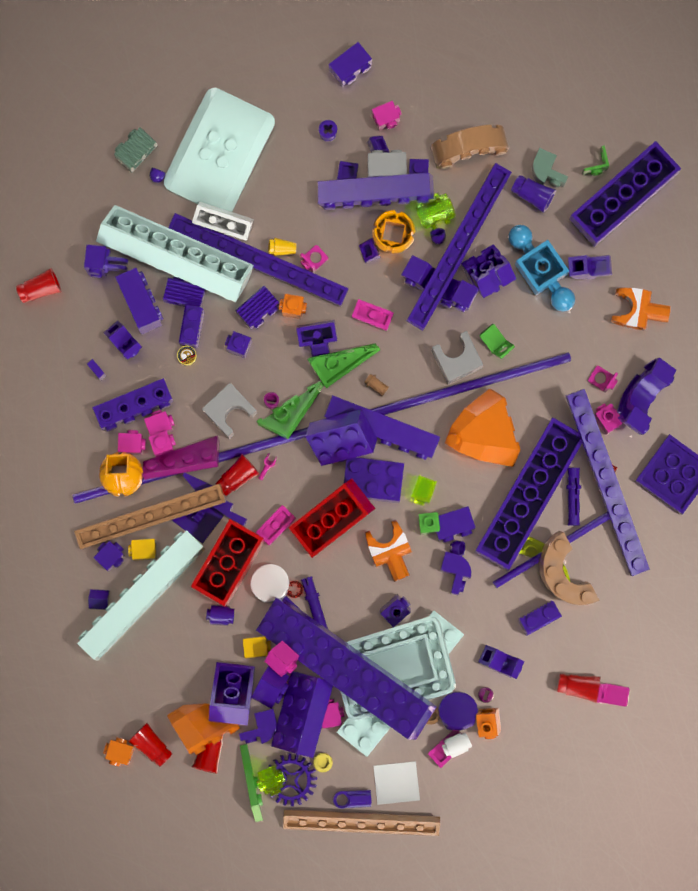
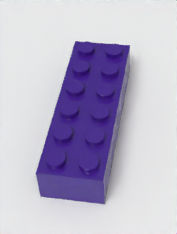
M655 141L570 216L569 220L592 246L596 247L680 172L681 168Z

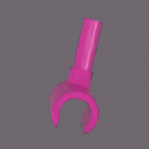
M270 453L266 455L264 459L265 465L259 476L260 480H263L269 468L275 465L277 456L274 461H269Z

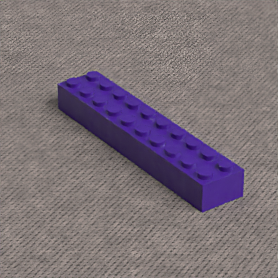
M275 598L256 631L276 645L281 641L285 642L299 655V662L408 740H416L437 707L286 599Z

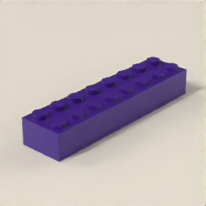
M552 417L476 548L475 553L506 571L510 570L582 445L579 432Z

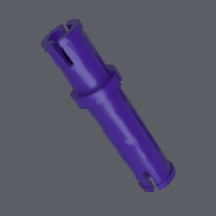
M568 468V485H566V489H568V526H580V489H582V485H580V468Z
M313 577L301 579L306 594L304 598L308 601L313 619L328 629L318 598L320 595L316 591Z

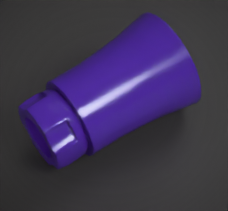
M521 175L517 177L511 189L512 192L518 194L519 197L528 201L543 213L549 207L556 193V189L546 187Z

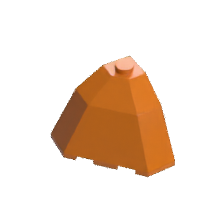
M492 389L484 392L464 408L452 424L445 444L459 453L477 460L513 467L521 449L519 442L515 440L513 433L515 429L511 416L509 417L507 413L506 398Z

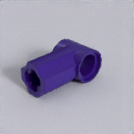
M371 790L338 791L333 796V804L340 809L371 807ZM340 794H344L347 797V802L344 805H338L336 801L337 796Z

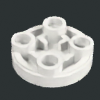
M266 564L259 567L253 573L250 584L252 592L257 599L265 603H273L275 598L283 599L286 596L290 582L284 569L274 564Z

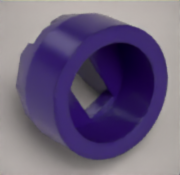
M152 167L149 176L153 182L159 183L164 179L166 173Z
M436 228L430 232L431 240L435 244L439 245L445 241L446 234L444 229Z
M454 541L450 544L452 546V549H450L451 553L460 556L464 555L465 543L463 541Z

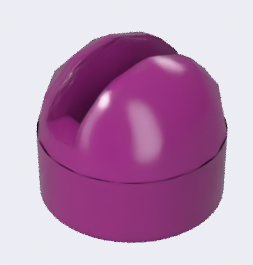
M269 392L264 396V405L267 408L274 409L278 406L279 397L276 393Z
M484 687L478 692V698L483 703L492 701L494 697L493 691L488 687ZM486 690L490 691L487 699L484 700L483 697Z

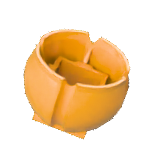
M389 210L380 214L374 221L373 225L375 228L372 229L373 240L382 251H391L392 254L401 253L413 243L414 238L412 236L415 234V225L406 213L402 211L397 213L396 210ZM386 225L404 228L401 243L383 239Z
M116 452L106 455L99 470V479L104 489L118 497L121 493L124 496H128L136 492L142 484L143 469L139 460L127 452H122L121 454ZM127 465L126 473H112V468L114 466Z

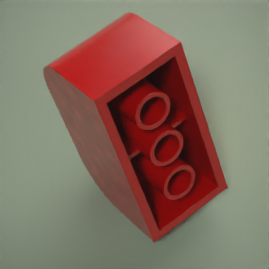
M229 519L193 581L191 588L227 607L265 541L264 538Z

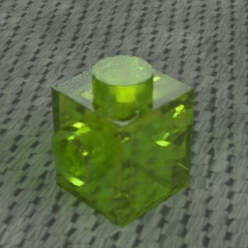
M276 765L257 772L259 780L256 782L260 792L264 791L265 795L270 793V796L282 792L281 788L284 787L283 783L286 780L283 772H278Z

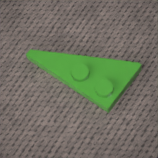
M375 343L311 357L307 360L323 385L328 388L380 351V348Z
M319 381L316 384H312L307 388L308 391L299 397L295 395L283 403L282 406L272 410L273 413L265 419H258V425L289 439L324 387L323 383Z
M240 745L255 822L263 821L260 806H263L262 796L257 793V788H260L258 776L254 777L248 745Z

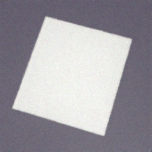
M416 761L374 766L377 805L420 800Z

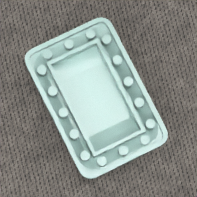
M218 88L209 89L164 178L166 189L196 204L203 202L232 212L274 128L275 119L273 115Z
M435 617L422 618L347 642L427 700L449 694L455 689L456 682L441 624ZM341 692L346 714L351 720L356 721L375 716Z

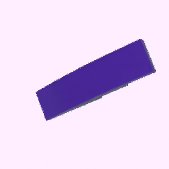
M187 473L183 474L185 480L195 491L213 486ZM226 501L225 503L213 506L214 509L228 519L237 522L243 527L246 526L248 521L246 518L231 512L234 506L233 503Z

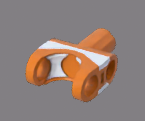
M638 288L616 289L615 295L626 299L630 303L631 311L626 315L612 316V323L636 330H646L648 320L668 323L671 306L650 303L651 291Z
M396 520L391 521L393 538L388 543H379L372 537L370 531L365 532L369 552L375 566L378 567L386 563L394 582L410 576L402 556L412 553L407 538Z

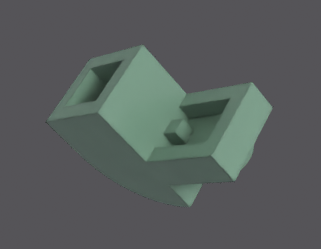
M539 148L532 165V174L535 181L544 185L547 180L554 187H564L568 176L551 169L557 155Z

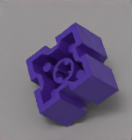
M494 244L482 250L480 256H472L461 263L468 280L472 285L479 288L478 292L483 298L491 295L493 292H498L500 290L499 285L504 287L516 280L509 261L501 255Z

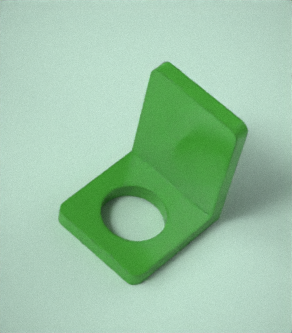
M605 145L600 148L603 164L584 168L582 171L583 175L591 174L596 176L608 170L609 162Z
M491 324L479 335L492 354L500 359L515 347L514 344L504 338L494 324ZM507 347L505 351L500 352L503 348Z

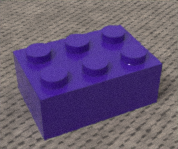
M137 268L115 276L141 335L161 327L160 321L163 320L158 306H153V303L156 301L150 288L147 290L145 288L148 283L143 272H138Z
M362 409L310 422L305 436L321 466L371 454L374 452L377 437Z
M356 457L347 459L344 483L352 478L369 500L400 503L404 463Z
M216 662L209 708V721L248 725L255 666Z

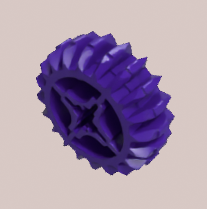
M288 753V760H285L284 756L280 755L282 762L279 763L277 759H274L273 761L276 766H268L269 769L273 770L272 773H265L266 776H271V779L265 780V783H271V786L267 787L266 790L270 791L273 789L274 792L271 793V798L275 795L279 796L276 799L277 803L282 798L284 799V806H286L287 800L291 801V806H294V800H297L298 804L301 805V797L307 801L308 797L305 794L313 795L314 793L309 788H316L317 786L311 783V780H317V776L311 777V773L316 772V770L311 769L309 771L308 767L312 763L303 764L306 760L305 757L302 758L301 762L298 761V754L295 755V759H291V753ZM293 763L301 766V768L291 773L283 765ZM279 769L284 777V781L280 786L276 787L275 774ZM284 772L287 775L291 774V776L299 773L294 780L296 786L290 783V785L287 784L283 787L288 780ZM306 772L307 785L303 790L298 783V778ZM287 787H292L297 791L298 795L286 796L281 792Z

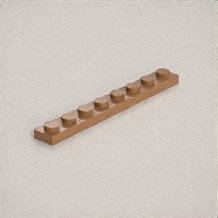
M217 484L74 532L79 548L84 549L225 503L226 499L221 484Z
M284 810L283 829L439 836L440 817Z

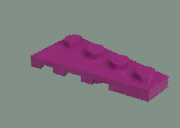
M218 435L143 461L142 476L144 480L219 467L220 440Z

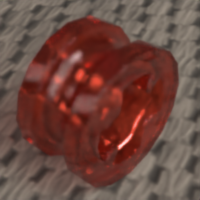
M291 581L289 587H293L292 584H297L300 592H296L297 595H292V591L288 590L287 594L291 598H298L303 593V586L298 581Z

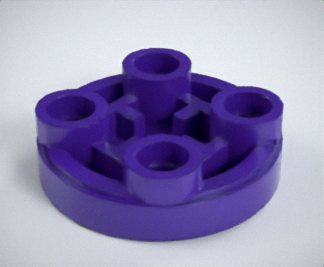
M454 692L442 699L439 705V717L448 730H464L475 724L478 708L475 700L470 695L463 692Z

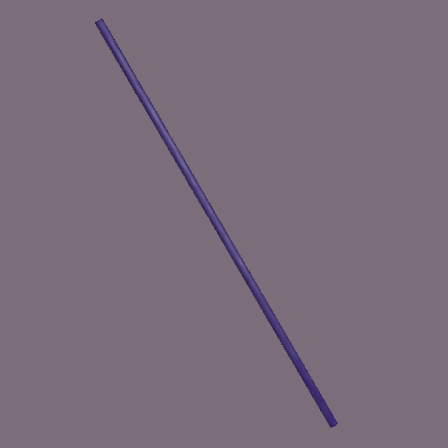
M568 352L370 410L387 415L571 362V356ZM308 427L293 431L289 439L279 435L219 452V462L240 457L241 454L247 455L306 438ZM174 475L151 478L146 480L142 478V484H146ZM101 486L73 494L72 496L76 504L110 493Z

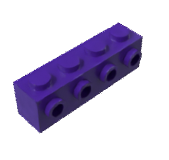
M163 378L92 408L101 429L109 432L118 428V424L123 422L124 424H129L135 421V417L151 415L152 410L160 408V410L166 409L174 401Z

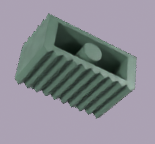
M141 127L138 130H132L128 135L129 139L124 144L120 143L115 148V158L131 173L158 146L157 142Z

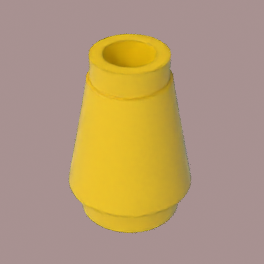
M275 237L274 239H269L268 254L280 256L296 253V243Z

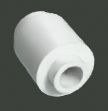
M466 732L456 734L444 740L445 744L442 745L445 755H450L451 758L469 751L468 748L472 747Z

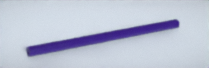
M608 512L566 536L569 543L609 520ZM542 552L493 581L496 588L502 586L539 563Z

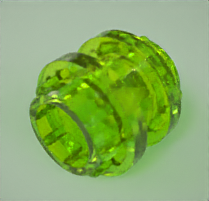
M439 192L435 193V200L417 205V214L425 229L430 227L432 230L438 229V222L444 220L445 224L448 225L451 223L450 219L455 218L456 213L448 194L440 195Z

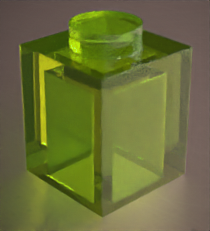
M419 475L411 499L414 500L413 503L423 507L425 504L429 505L437 481Z

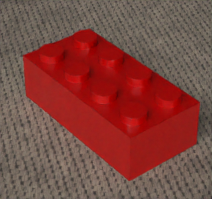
M351 478L288 528L313 558L374 511L375 507Z

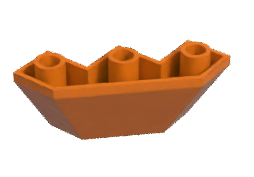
M207 703L183 705L167 715L189 754L195 753V755L205 750L204 745L212 742L214 745L222 740L224 733L230 732V734L238 731L240 729L239 724L209 721L210 705Z

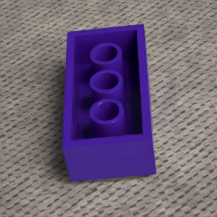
M293 671L289 678V686L285 693L271 747L313 758L333 685L324 679Z

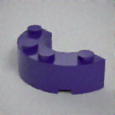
M412 255L401 275L406 279L404 283L423 291L435 268L428 262ZM452 278L440 300V304L449 309L452 306L464 313L469 310L479 288L464 280L459 281Z
M660 357L644 366L646 370L641 375L636 374L625 389L618 405L617 412L620 414L618 419L640 435H644L650 428L649 424L652 420L648 416L650 404L662 389L668 387L674 381V374L677 371Z

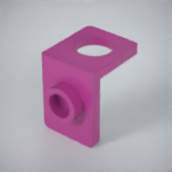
M315 245L305 255L303 253L300 254V259L302 260L300 263L306 270L310 269L314 273L328 260V256L318 245ZM314 252L319 253L322 257L318 263H314L310 259L311 254Z
M596 366L588 382L606 393L609 388L613 390L618 380L615 378L618 373L616 372L613 375L602 367ZM597 373H603L606 376L604 383L600 384L595 381Z
M600 683L597 703H608L626 707L628 705L630 688Z

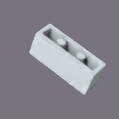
M199 202L192 223L247 240L254 219Z

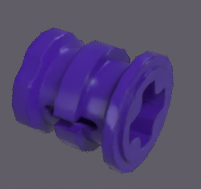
M325 120L319 125L320 137L324 141H333L338 130L337 125L332 120ZM325 129H331V134L329 132L325 134Z

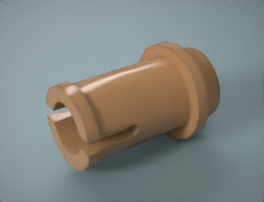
M372 374L364 382L366 387L369 386L380 396H383L389 386L377 379L376 375Z

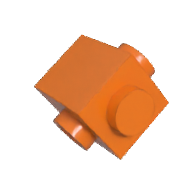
M285 294L284 299H280L279 310H282V316L301 319L302 314L306 313L307 303L304 302V297Z
M479 709L476 714L479 737H485V739L496 738L501 732L499 709Z
M116 737V740H110V743H106L103 754H106L105 759L109 760L111 765L120 767V764L129 765L135 746L127 744L128 740Z

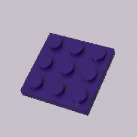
M669 434L635 481L683 515L698 494V454Z

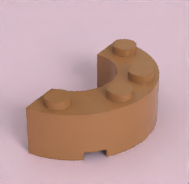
M482 125L449 134L445 141L438 139L431 145V150L436 168L446 169L452 167V164L456 161L469 159L474 154H505L509 150V146L502 125H496V128H492V125Z
M562 531L556 532L543 546V551L539 558V571L544 585L554 596L570 604L588 605L599 601L591 583L586 581L571 583L564 575L563 561L566 555L573 549L565 533Z

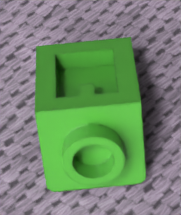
M437 512L418 515L420 535L440 531Z

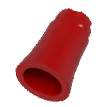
M52 268L16 286L22 303L51 294L61 293L59 281Z
M241 454L237 461L221 475L222 478L215 484H221L224 495L228 496L260 473Z
M560 674L557 692L597 703L601 676Z
M148 723L144 724L128 741L159 767L172 755V752L166 748L167 746L155 734Z
M222 740L214 745L212 742L204 745L206 749L196 755L191 767L218 774Z

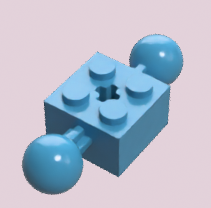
M525 225L514 226L508 234L509 243L516 249H522L525 253L524 256L516 260V268L535 295L549 288L552 292V306L561 312L570 310L575 304V295L569 288L561 287L558 283L559 280L568 275V268L549 240L534 248L531 243L533 238L531 230ZM539 265H540L541 267H542V266H545V267H546L545 270H544V271H542V270L540 271V270L538 269Z

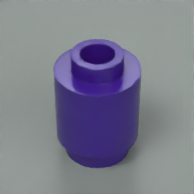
M211 605V609H207L206 620H210L212 625L228 626L234 623V609L230 608V606Z

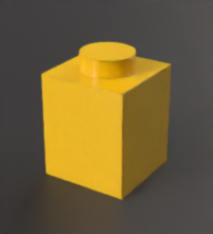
M131 540V545H128L129 557L132 556L133 561L157 559L156 540Z
M265 636L243 639L245 659L268 656V652L271 650V641L267 640Z

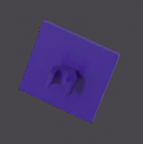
M210 507L173 519L172 521L185 531L187 530L195 539L203 544L224 515Z

